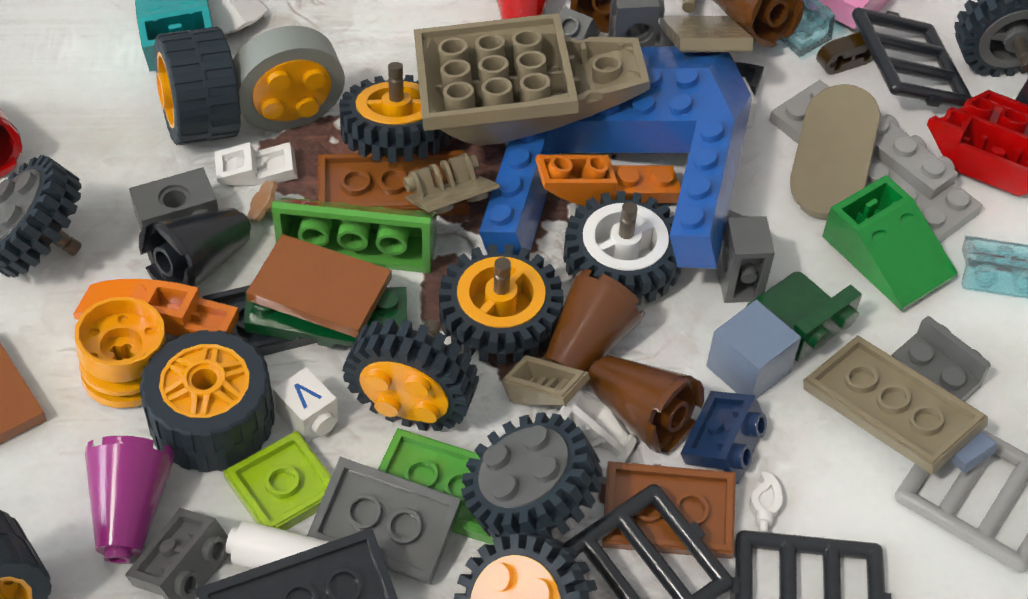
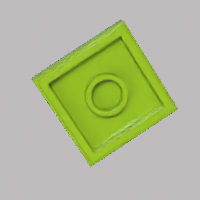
M297 430L223 471L225 480L255 523L285 531L317 512L332 477Z

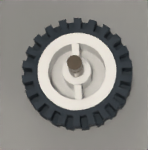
M617 191L616 200L614 201L611 200L609 192L603 193L600 196V204L592 197L586 200V208L579 205L575 209V216L571 215L568 220L563 260L566 263L565 270L568 276L573 274V279L579 271L585 269L592 270L589 277L598 280L602 274H605L624 285L639 299L636 306L640 305L642 295H644L648 303L656 300L657 292L664 296L669 292L670 285L674 287L682 267H677L670 239L674 215L669 217L670 208L665 204L656 210L657 199L649 197L646 204L641 203L642 194L634 192L632 201L625 200V191Z

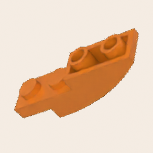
M537 154L535 159L544 189L564 200L586 207V200L592 197L600 204L601 194L609 192L611 200L614 201L616 200L617 191H625V200L631 201L634 192L642 194L641 203L643 204L648 201L649 197L657 199V203L678 202L681 186L673 165H612L608 155Z
M115 279L90 284L73 313L74 319L79 320L81 314L97 302L113 297H131L143 300L157 309L164 321L165 333L175 336L196 333L201 330H220L231 334L239 319L238 307L200 298L198 287L151 279Z

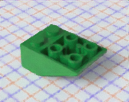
M887 175L830 208L822 237L899 310L903 311L957 276L958 272L914 199Z

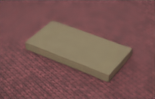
M664 16L660 18L661 30L681 52L753 51V37L729 16Z
M859 335L803 380L804 390L931 475L936 473L988 426L987 415Z

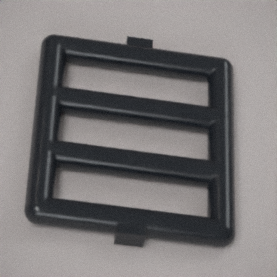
M860 7L853 10L852 18L891 94L925 101L927 106L937 108L940 105L962 108L965 101L972 98L932 24L900 17L899 13L893 11L882 13ZM873 25L923 36L926 43L878 33ZM885 49L935 59L939 67L888 57ZM897 73L947 83L953 92L901 82Z
M657 484L647 486L573 536L562 546L573 548L578 554L583 552L618 599L641 598L598 543L599 540L617 528L672 599H718L734 585L732 576L704 543L703 539L706 534L695 521L689 524ZM650 505L654 506L712 580L693 594L690 593L633 520L634 516Z
M741 530L736 535L735 577H732L734 585L730 589V599H753V548L779 551V599H797V553L823 556L824 599H842L840 557L866 560L868 599H892L891 593L885 592L884 553L882 546L877 543Z

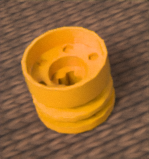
M113 297L93 304L81 314L75 325V344L79 359L81 381L87 394L98 403L113 408H132L142 404L140 383L142 382L141 375L143 369L148 365L149 359L166 344L164 321L157 309L143 300L131 297Z

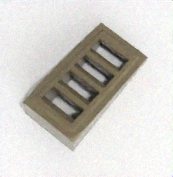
M525 355L501 382L510 402L527 405L565 406L587 383L590 376L588 372Z

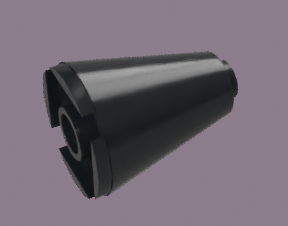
M226 208L153 222L143 227L139 234L140 254H148L151 265L145 268L152 280L175 282L197 287L249 241L251 224L248 217L235 208Z

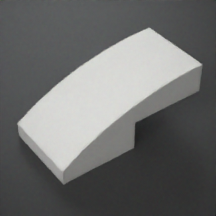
M250 142L215 151L216 178L219 184L252 186L262 185L266 180L280 183L298 179L295 151L290 142L254 151Z

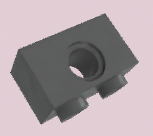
M611 0L607 36L638 38L640 47H655V44H659L661 40V29L658 19L664 17V0Z
M204 167L129 188L134 213L141 230L153 222L219 210L216 196Z
M767 216L727 218L717 265L724 303L751 302L765 292L775 254Z

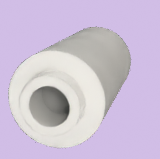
M244 520L238 528L233 527L226 542V553L231 554L232 564L253 569L326 544L329 541Z

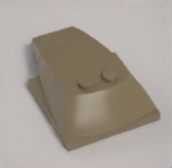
M560 13L414 29L424 131L440 129L448 135L467 143L479 146L500 144L547 132L607 110L650 90V80L638 38L589 37L583 40H576L571 36H564Z

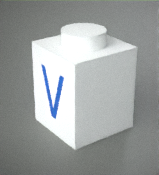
M307 367L273 388L276 412L293 431L297 430L306 443L317 436L326 435L339 422L337 398Z

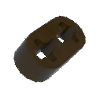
M860 32L826 43L816 55L818 63L830 75L860 67L873 61Z

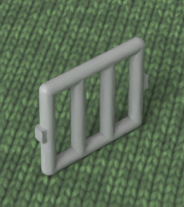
M984 429L982 430L997 442L996 453L994 454L1016 467L978 528L973 527L954 515L990 457L965 474L961 471L939 506L916 494L929 473L918 465H913L895 493V499L898 503L1017 572H1025L1028 569V533L1017 551L993 538L1028 481L1027 453Z

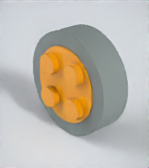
M284 26L266 31L246 43L233 59L238 82L241 114L248 122L262 129L283 131L310 124L325 115L337 103L344 89L345 75L333 45L325 35L309 27Z

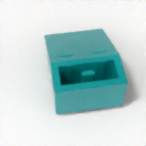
M135 0L141 46L149 71L156 70L154 42L157 35L213 27L208 0Z

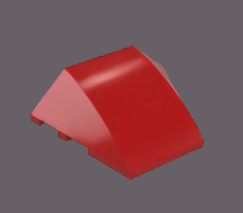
M987 90L966 100L964 106L960 109L951 107L947 109L945 116L939 118L935 115L929 118L927 126L940 152L952 161L956 172L1017 196L1028 194V104Z

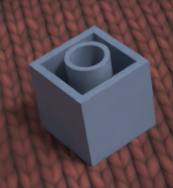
M756 299L714 331L706 367L736 393L755 395L756 398H759L791 372L801 336Z

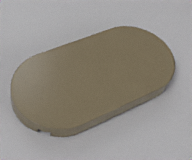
M849 84L830 86L816 94L806 109L791 172L790 187L791 194L800 206V209L811 217L827 219L832 206L867 186L880 127V110L875 98L863 88Z

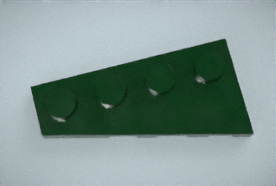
M406 287L386 288L367 323L369 327L372 322L378 320L384 325L386 319H394L398 327H400L402 320L407 321ZM246 294L245 332L297 341L299 337L316 340L320 346L334 348L335 344L353 346L355 337L247 301Z

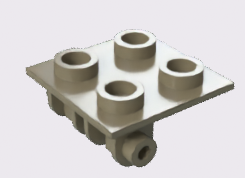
M467 153L448 159L449 164L446 160L440 161L444 183L436 164H431L430 169L426 166L411 171L408 177L403 178L407 192L413 191V194L405 196L406 201L427 212H431V214L448 212L454 208V203L465 199L467 202L485 199L489 196L488 191L500 188L498 183L475 174L474 170L479 168L478 160L474 154L468 156Z

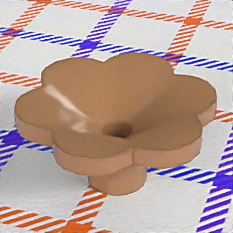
M266 180L261 185L259 192L252 198L250 203L251 209L247 215L251 222H259L266 212L272 215L271 207L273 201H275L277 182Z

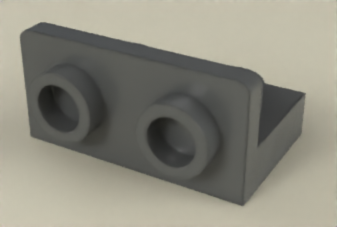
M930 316L925 317L921 321L917 333L891 355L964 402L982 386L991 366L990 362L977 350L969 347L952 334L947 327L939 324Z
M179 508L126 572L125 576L133 586L161 595L165 599H194L197 596L195 588L204 586L229 555V553H226L228 535L216 518Z

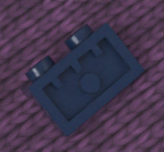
M710 391L680 453L684 463L723 469L725 472H736V484H739L744 471L749 469L751 465L752 454L759 438L764 436L767 428L766 415L762 412L756 396Z

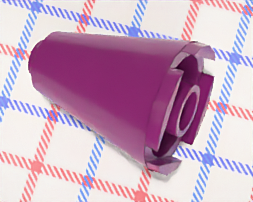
M105 436L102 438V445L94 446L93 440L87 443L85 461L95 549L98 553L104 555L105 561L126 564L131 562L132 557L141 554L174 462V451L171 447L165 445L164 452L153 448L154 440L135 436Z

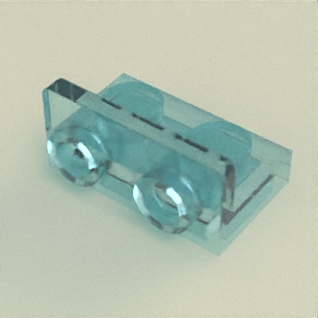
M965 235L962 252L966 266L961 282L962 287L968 290L1028 299V245Z

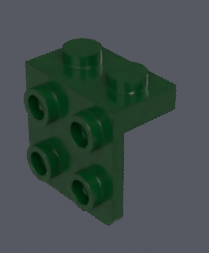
M797 271L752 300L747 306L757 299L801 336L795 360L799 362L814 350L824 346L836 334L848 329L859 316L857 309L862 293L850 284L831 298L806 275Z

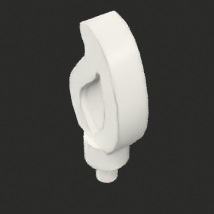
M763 471L759 479L761 484L752 492L749 506L753 515L756 516V525L760 527L759 531L768 532V528L773 525V519L781 509L783 495L776 477L769 472Z

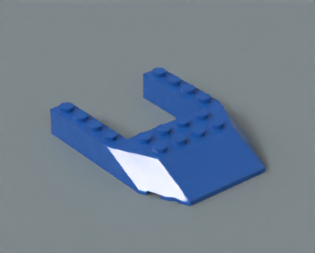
M676 46L641 47L650 80V90L587 118L547 132L509 141L495 181L499 184L500 188L492 190L479 230L486 252H488V245L496 244L497 253H504L505 244L514 245L513 255L518 256L522 247L531 251L548 194V190L543 187L535 161L537 154L689 153L671 227L670 239L677 267L717 268L752 103L751 94L730 52H681Z

